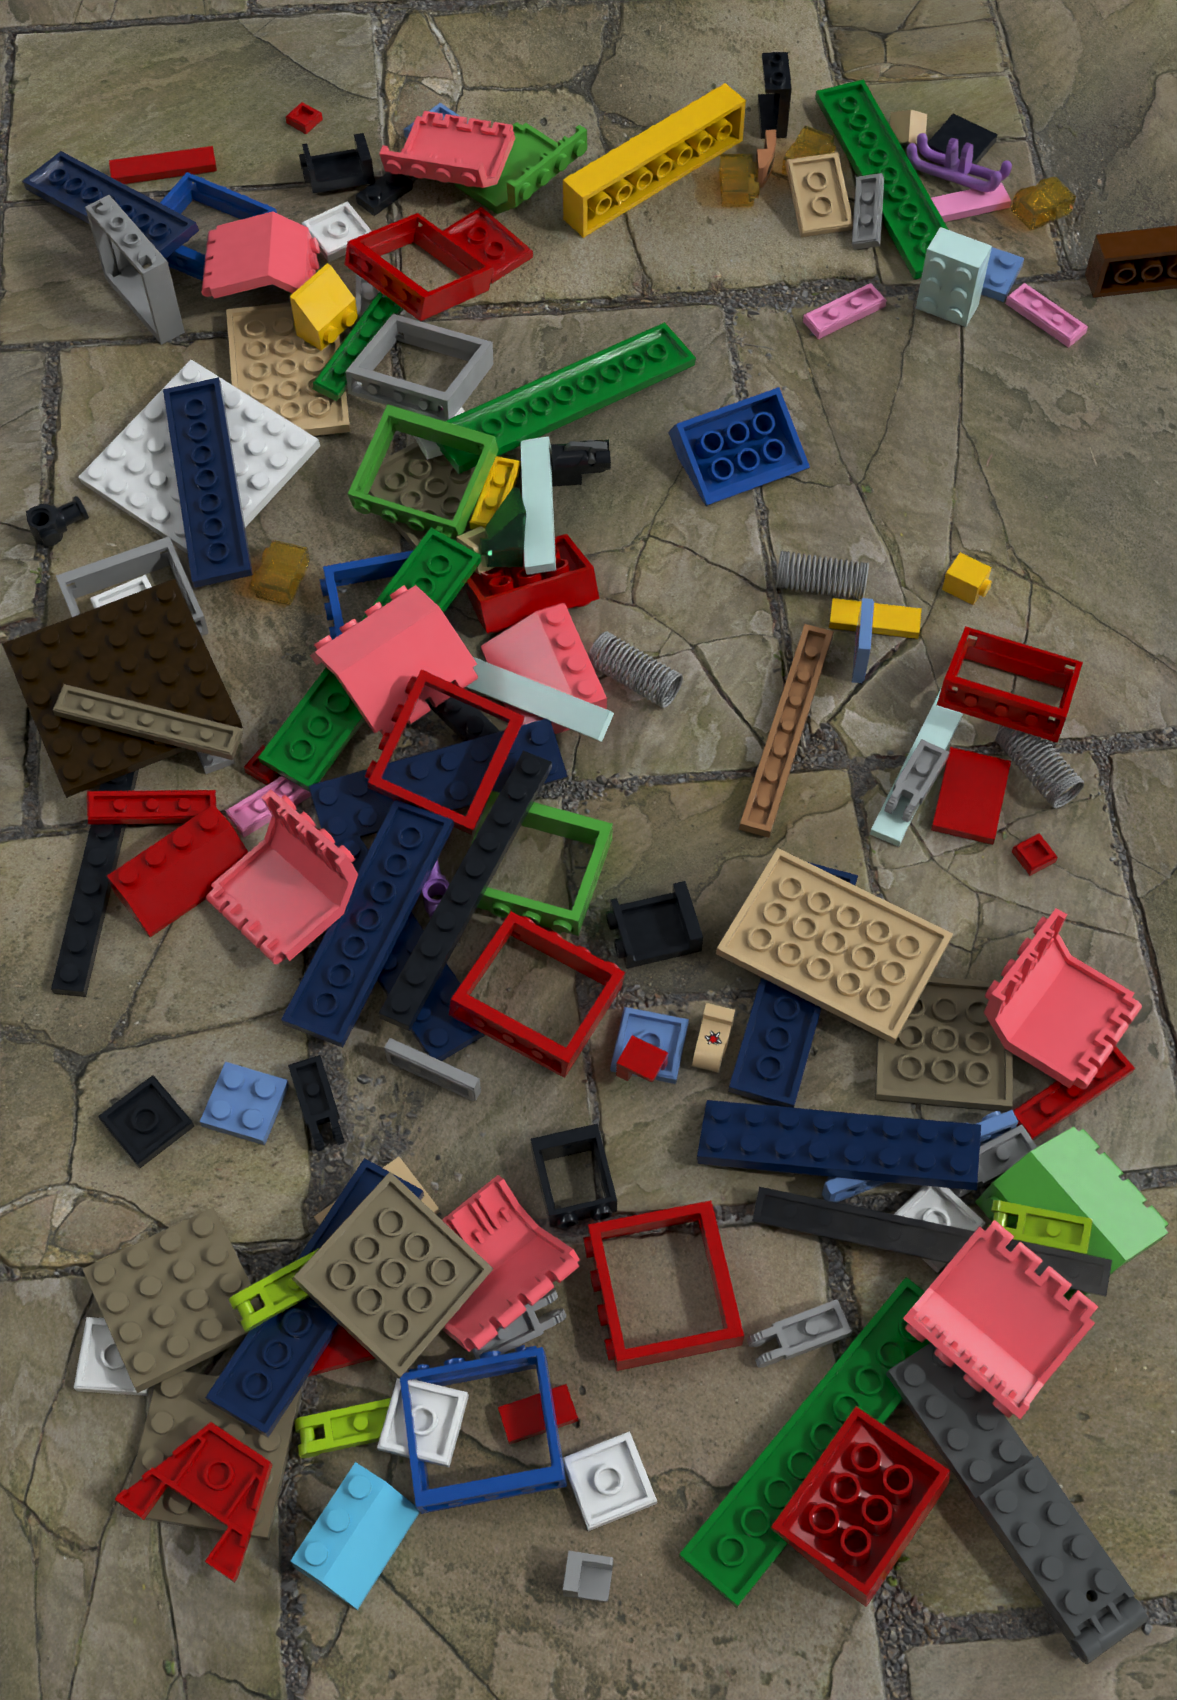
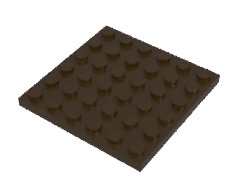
M175 578L2 643L66 798L189 749L55 716L53 708L64 684L243 728Z

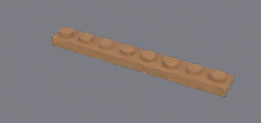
M804 624L742 815L739 830L770 838L834 631Z

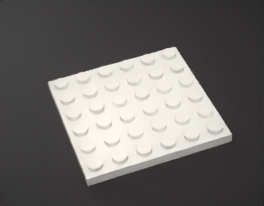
M190 360L163 389L218 378L219 376L195 361ZM219 377L222 384L246 528L320 447V443L316 437ZM162 389L78 478L83 485L161 537H170L173 545L188 554Z

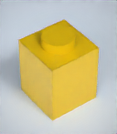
M960 552L946 572L942 590L974 605L979 596L985 597L991 587L992 581L989 580L992 567Z

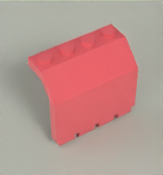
M424 111L422 117H416L401 153L389 151L388 146L383 145L379 155L385 172L409 175L420 179L439 180L443 183L451 182L468 187L486 188L498 184L514 144L515 135L512 124L494 122L491 128V121L470 118L467 124L466 117L446 114L443 119L442 113Z
M275 212L218 225L216 229L208 232L202 295L205 297L213 296L215 299L268 285H275L293 294L319 269L317 254H320V248L316 237L312 238L308 227Z
M404 585L389 596L392 601L385 606H382L380 602L376 603L364 611L367 615L365 619L357 623L354 618L339 629L342 634L332 640L330 635L326 636L314 644L317 651L310 655L316 665L322 662L336 676L374 733L380 731L382 735L385 732L391 734L396 724L391 721L398 704L405 705L409 694L405 693L407 684L411 676L418 677L421 669L448 682L453 681L455 685L462 688L478 679V675L473 669L477 663L441 608L416 585L409 590ZM425 685L408 723L411 725L431 711L425 699L428 698L431 704L437 707L449 699L450 696Z
M270 789L261 797L272 815L264 840L211 884L213 890L207 894L206 900L222 913L234 927L241 931L252 944L260 948V951L274 964H279L285 958L291 961L345 913L358 873L352 864L355 858L345 846L341 845L338 848L333 837L324 828L321 830L315 828L316 824L307 813L303 811L299 814L294 803L286 795L279 797Z
M1055 908L1049 918L1043 916L1039 920L1033 931L1036 934L1034 938L1030 939L1027 937L1017 952L1020 955L1016 961L1012 958L1008 961L1001 973V976L1004 977L999 983L994 980L985 994V998L989 1001L984 1014L1006 1050L1068 1088H1071L1074 1084L1080 1089H1086L1097 1074L1098 1069L1101 1068L1112 1052L1113 1047L1117 1045L1128 1029V1025L1137 1016L1142 1005L1133 998L1134 992L1070 954L1059 935L1067 914Z
M499 1175L442 1219L445 1224L493 1268L491 1273L442 1330L468 1352L473 1348L479 1351L498 1335L497 1328L505 1329L527 1311L525 1308L526 1304L533 1306L554 1288L553 1282L555 1280L561 1283L579 1268L577 1262L580 1258L575 1250L538 1226L519 1204L504 1178Z
M994 1220L986 1231L981 1226L978 1227L903 1319L908 1323L905 1329L921 1343L927 1339L937 1348L934 1354L950 1368L954 1363L966 1373L963 1379L979 1393L985 1389L996 1398L992 1404L1008 1418L1014 1414L1021 1419L1029 1410L1030 1403L1043 1385L1095 1324L1090 1317L1097 1310L1098 1306L1079 1290L1069 1300L1065 1298L1064 1294L1072 1284L1050 1266L1040 1276L1034 1272L1043 1260L1021 1241L1010 1252L1006 1246L1014 1236Z

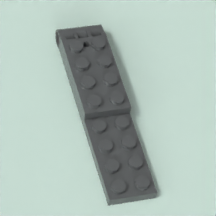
M929 1343L886 1372L887 1377L1066 1637L1075 1654L1083 1663H1091L1147 1622L1148 1617L1144 1608L1134 1597L1135 1593L1042 1460L1038 1455L1035 1458L1032 1456L1004 1414L992 1404L994 1400L985 1389L979 1393L963 1379L966 1373L955 1363L950 1368L934 1354L937 1348L932 1343ZM1087 1593L1091 1596V1601L1087 1599Z

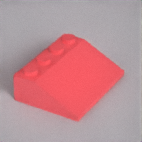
M565 603L534 612L480 646L485 661L607 709V697ZM503 703L505 708L525 716L522 725L543 720L541 717ZM551 722L555 734L570 730Z

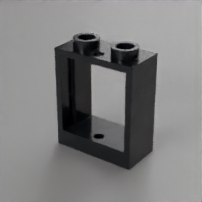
M598 1123L530 1139L531 1152L550 1227L569 1228L578 1224L579 1220L592 1218L595 1221L609 1218L612 1213L617 1212V1197ZM592 1150L605 1198L556 1209L544 1161Z

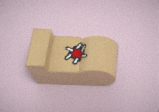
M706 1003L693 1057V1067L716 1073L719 1072L733 1027L735 1010Z

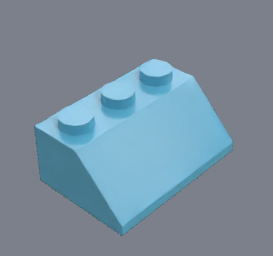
M355 1462L291 1559V1563L296 1570L358 1610L420 1512L413 1503L390 1484Z

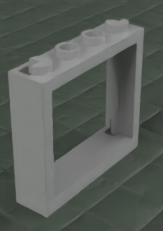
M110 195L86 206L85 209L102 269L108 283L161 345L185 333L167 260ZM146 264H149V265H150V267H148V268H146V269H144V268L142 267V266H144V265H146Z
M392 314L346 370L348 394L446 421L457 414L493 366V342ZM397 341L468 361L445 392L373 371Z
M170 537L56 575L70 614L74 617L80 614L75 601L76 598L170 566L201 636L209 633L202 610Z

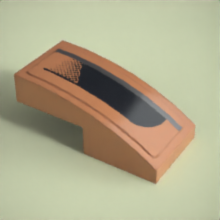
M766 130L764 149H757L755 165L757 188H762L772 172L776 148V130Z

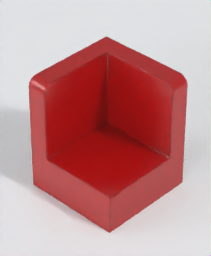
M632 1035L616 1063V1076L629 1081L631 1075L635 1074L649 1082H653L660 1069L665 1070L668 1063V1052Z

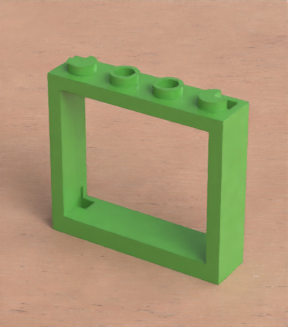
M387 404L348 492L352 506L362 514L373 513L380 515L388 522L396 523L399 521L417 531H429L432 527L449 538L456 539L457 536L464 533L499 451L495 436ZM396 431L480 456L453 521L368 495Z
M491 791L473 841L500 793ZM534 802L521 826L595 846L573 909H564L489 887L486 889L477 908L490 911L495 916L506 918L512 911L519 916L530 918L538 926L552 928L559 934L566 932L579 936L612 842L613 823Z

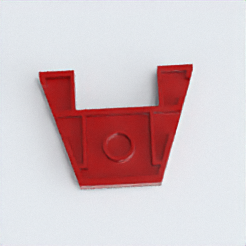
M210 1422L175 1449L172 1455L156 1468L152 1467L141 1476L142 1478L129 1489H124L117 1494L115 1500L136 1516L145 1520L167 1487H170L228 1528L205 1562L235 1583L240 1573L273 1465L271 1461Z

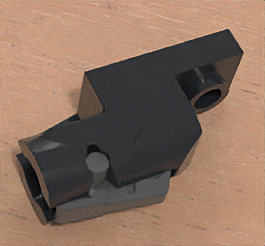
M609 439L551 444L552 487L582 485V474L601 473L610 470Z

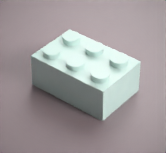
M940 227L926 251L916 309L966 327L979 305L992 246Z

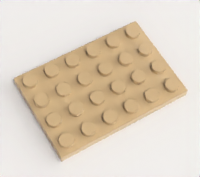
M291 302L226 309L231 380L234 387L312 436L351 432L346 390L340 399L335 401L312 389L313 382L340 347V335L322 351L296 335Z
M777 848L717 947L716 954L895 1044L949 945L953 933Z

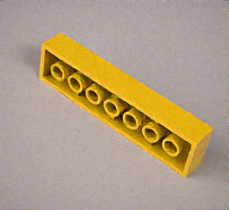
M724 83L696 101H692L679 111L672 113L659 123L652 125L639 135L630 138L617 148L610 150L597 160L590 162L582 169L568 175L563 179V220L584 238L742 142L746 100Z

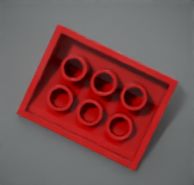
M568 534L555 537V571L526 574L523 546L497 554L502 557V565L500 564L481 574L474 571L464 585L478 620L487 633L502 632L507 627L517 624L534 612L565 603L567 609L575 606L583 607L590 604L591 601L600 599L594 567Z
M855 1407L771 1526V1529L835 1585L867 1607L948 1486L950 1470L858 1407Z

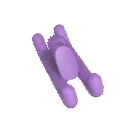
M920 133L917 136V146L914 143H910L907 146V157L915 169L981 192L994 191L999 187L1000 182L1009 176L1012 169V164L1008 160L1002 162L999 171L973 164L974 148L973 144L965 143L961 151V157L958 159L959 141L955 138H951L948 142L946 154L932 150L927 144V135L925 133ZM917 147L924 158L944 165V167L921 160L917 154ZM967 174H971V175H974V176H977V177H980V178H983V179H986V180H989V181H983V180H980V179H977V178L968 176Z

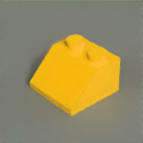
M328 263L290 296L296 335L320 351L330 343H333L346 328L352 326L356 319H358L355 297Z

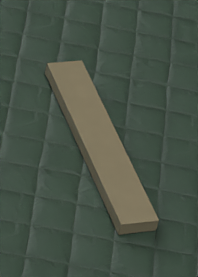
M66 684L63 685L53 708L54 715L229 760L234 759L243 735L242 728Z

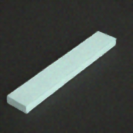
M548 436L521 441L524 561L526 574L556 570L551 444Z
M473 657L477 663L473 669L478 675V679L466 686V688L602 742L614 715L613 712Z
M940 691L871 828L870 835L898 847L914 815L909 822L902 820L903 812L911 801L902 795L896 809L891 814L884 811L893 793L894 785L920 740L923 739L946 750L963 716V713L936 705Z

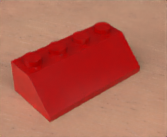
M213 804L108 874L107 878L114 894L147 935L152 937L206 900L207 894L213 890L211 884L248 853V850L233 826Z

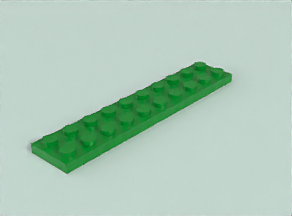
M864 79L817 90L815 100L856 175L859 177L878 173L883 174L882 222L913 279L922 278L928 246L940 227L949 230Z
M664 322L450 418L445 422L495 436L499 450L496 456H499L521 446V441L541 437L695 366L696 357ZM436 443L458 474L477 465L480 456Z
M431 527L373 605L380 602L382 606H385L392 601L389 596L404 585L407 590L416 585L444 613L481 563V555ZM327 667L258 757L261 764L309 792V785L320 782L365 721L336 676Z
M907 1277L900 1283L680 1552L679 1558L734 1607L738 1608L788 1545L784 1539L771 1529V1526L853 1409L858 1407L881 1424H884L902 1402V1397L887 1377L886 1372L931 1343L927 1339L921 1343L905 1329L908 1323L903 1319L904 1316L925 1293L924 1290Z

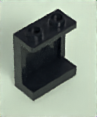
M788 52L762 53L764 88L767 94H758L761 139H765L766 130H776V138H787L792 92Z
M364 133L353 134L356 149L310 156L308 144H302L303 154H299L300 165L303 170L305 184L310 183L313 193L375 183L372 158Z
M686 881L674 883L672 893L621 905H619L617 898L610 899V911H606V919L609 929H615L618 939L614 940L615 951L618 959L624 958L626 969L702 951L703 935Z

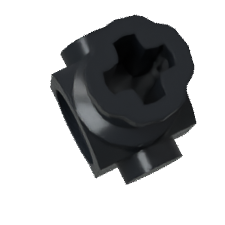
M78 496L73 497L72 501L58 508L54 505L39 504L26 511L27 522L33 538L37 544L43 545L45 549L56 545L62 540L63 533L67 532V526L81 519H89L87 511Z

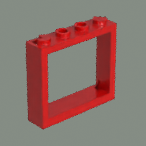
M419 213L347 241L344 265L420 322L489 291L493 267ZM414 242L461 276V278L428 292L380 256Z
M965 626L944 678L936 705L1058 743L1083 662ZM972 635L978 638L977 640L968 638V636ZM964 659L972 660L1063 688L1064 691L1059 707L1057 708L960 678L958 674ZM1066 664L1075 667L1074 670L1066 668Z
M421 669L418 677L411 676L407 684L405 693L409 694L405 705L398 704L391 721L396 724L391 734L385 732L378 747V749L382 750L378 762L372 760L367 769L365 777L369 779L368 788L393 800L396 799L452 819L455 828L472 835L520 731L525 716ZM425 685L508 723L466 816L382 779Z
M511 911L451 998L449 1015L565 1078L621 990L626 972L613 962L604 961L592 955L585 947L576 946L564 940L558 933L547 931L534 924L530 918L519 916ZM510 935L605 986L567 1047L558 1044L470 996Z
M712 1200L588 1224V1237H583L586 1258L593 1257L595 1270L590 1271L593 1292L600 1291L602 1304L597 1305L600 1326L607 1325L610 1338L604 1340L605 1351L608 1361H615L616 1371L742 1346L744 1332ZM698 1221L724 1329L625 1349L602 1240Z

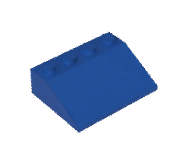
M780 387L677 423L668 432L678 459L705 506L810 468Z

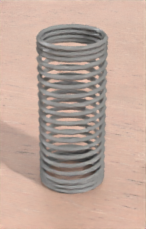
M782 550L780 552L775 584L776 589L785 588L786 590L790 581V590L793 589L795 582V591L798 590L800 584V591L802 592L805 586L807 593L811 583V593L814 592L816 585V594L819 593L821 587V594L823 595L827 584V596L830 594L831 586L832 596H834L838 583L837 596H840L843 584L842 597L846 596L848 586L847 597L849 599L854 583L853 599L862 600L864 598L869 570L868 562H860L859 566L858 561L854 565V562L851 560L848 567L847 559L843 565L842 559L839 560L838 564V560L835 558L832 566L831 557L827 564V557H824L822 563V557L819 556L816 565V555L813 556L811 564V555H808L806 562V555L804 553L800 565V553L797 554L795 563V552L792 553L791 561L789 551L783 552Z
M608 631L599 635L588 653L594 669L601 671L608 677L610 676L616 682L624 684L630 690L633 689L639 695L642 694L647 700H651L652 703L655 702L661 708L667 707L674 700L683 682L682 674L674 669L671 670L670 667L666 668L665 664L662 665L656 659L653 660L652 656L648 657L643 651L639 652V649H635L629 643L626 644L620 638L617 639L616 636ZM602 647V649H601V651H600V653H599V656H598V658L596 659V656H597V654H598L600 648Z
M1005 726L998 731L995 738L996 742L1005 750L1026 777L1029 778L1033 786H1036L1040 794H1043V797L1046 798L1052 808L1064 806L1083 789L1084 780L1077 776L1074 769L1070 768V764H1067V761L1063 760V756L1056 752V748L1049 744V740L1043 739L1040 741V737L1031 734L1027 735V733L1015 731V729ZM1070 787H1072L1069 791H1067L1065 794H1063L1062 796H1060L1063 792H1065L1067 789H1069Z

